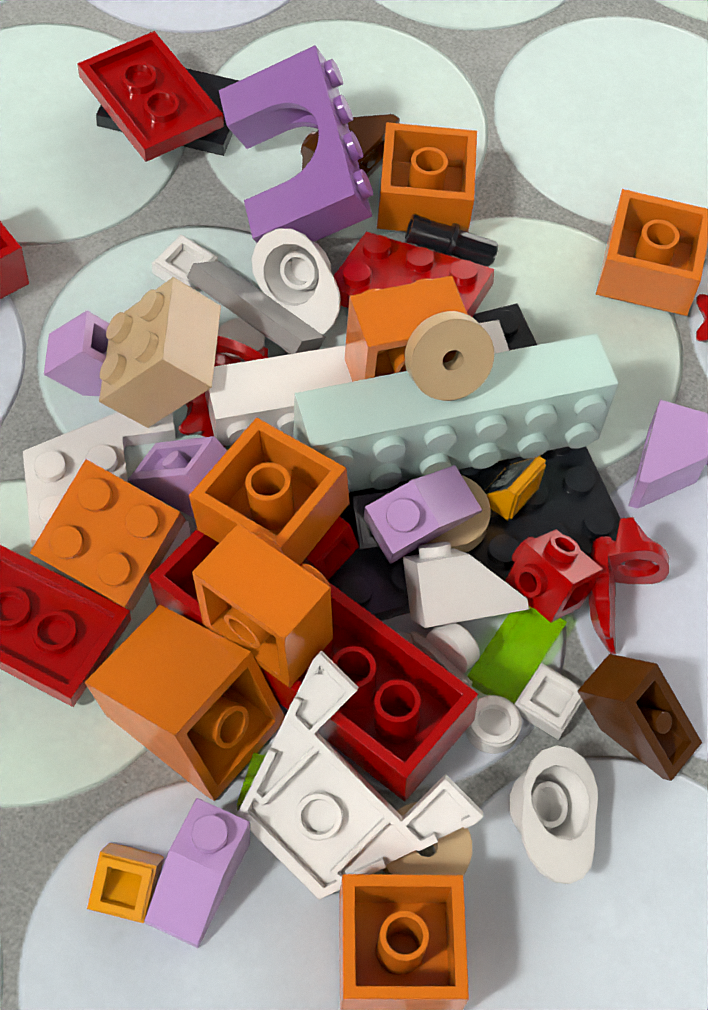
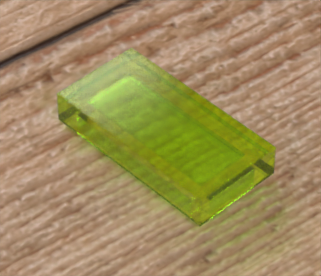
M528 606L529 610L508 614L481 654L479 660L469 672L467 677L473 682L472 687L487 696H501L515 704L540 664L543 663L564 631L567 621L559 618L550 623L530 606Z

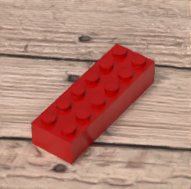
M196 529L149 576L157 607L162 605L209 629L202 621L192 572L219 544L217 541ZM329 583V587H331L333 639L324 648L323 652L359 688L317 732L405 802L475 720L479 694ZM259 666L277 702L286 709H289L309 667L289 688Z

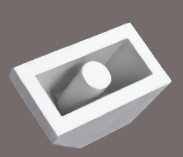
M450 542L420 545L418 547L419 554L403 557L411 620L425 628L529 610L526 597L471 555L454 548L451 549Z

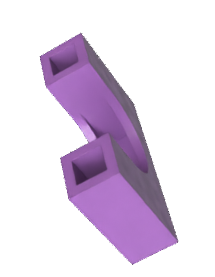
M316 45L219 90L226 125L246 149L294 128L313 127L319 130L315 153L300 173L284 183L244 200L252 239L256 243L264 234L277 228L296 230L306 235L309 240L315 242L372 217L368 197L373 196V189L365 171L359 168L358 160L363 158V152L357 137L349 130L348 123L353 121V115L345 97L342 94L340 95L338 89L339 86L343 85L342 75L333 59L326 61Z

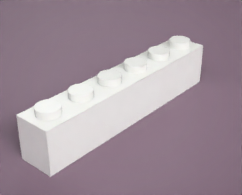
M499 320L479 323L489 334L493 342L494 354L509 351ZM345 345L215 366L212 388L205 391L215 438L223 446L233 445L256 417L293 437L295 393L352 382L344 359Z

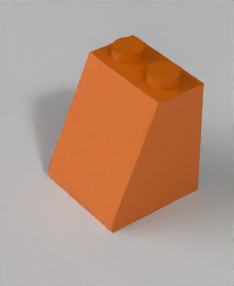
M159 605L84 682L108 718L213 801L221 795L279 729L285 718L251 651L162 605Z

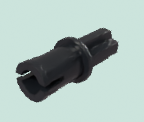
M417 214L412 215L405 234V243L422 246L483 266L493 264L498 252V243L494 240L459 230L460 227L457 223L449 226Z

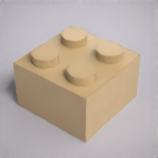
M172 277L156 290H149L138 303L124 313H117L110 321L106 331V337L109 340L106 359L100 369L102 384L99 402L149 428L212 388L221 305Z

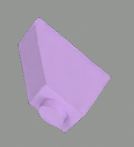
M85 311L51 332L48 337L44 375L82 396H100L102 384L100 369L106 359L109 340L106 337V331L109 323L91 312Z
M663 400L659 401L649 425L628 506L637 509L697 482L704 466L708 465V413Z
M215 436L158 442L151 448L128 480L140 490L194 518L189 494L227 450Z
M454 465L413 479L365 506L364 521L391 564L418 549L420 545L430 542L481 513L482 509Z
M196 798L169 849L145 918V923L198 948L250 845V822Z

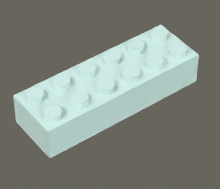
M596 333L495 353L491 372L485 382L473 393L457 400L443 401L427 396L418 388L407 371L295 393L293 438L346 467L349 493L368 488L388 489L401 481L416 479L454 465L457 469L468 467L482 469L490 467L498 461L521 456L522 458L529 459L540 456L548 450L567 446L570 448L585 447L599 439L618 386V381Z

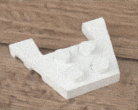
M116 412L24 450L23 460L32 546L36 543L85 459L128 482L124 448L176 441L173 413L147 428ZM186 521L161 564L190 536L189 521Z
M322 650L313 659L236 815L250 822V831L319 900L340 890L342 874H373L386 868L388 863L415 850H423L437 843L439 838L462 827L466 829L483 818V811L446 774L405 815H400L317 732L359 688Z

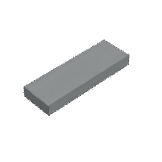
M220 261L193 263L187 276L191 283L289 354L320 349L326 338L324 335Z

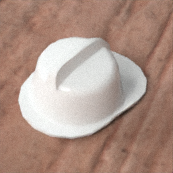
M277 228L264 234L255 245L252 255V270L260 289L319 333L325 334L335 324L340 311V292L336 280L331 273L330 261L326 252L317 243L309 240L306 235L293 229Z
M553 746L541 750L530 762L528 770L514 782L509 795V811L512 822L522 834V842L529 859L541 874L555 883L571 884L583 879L592 866L595 851L598 787L594 773L584 757L571 748Z

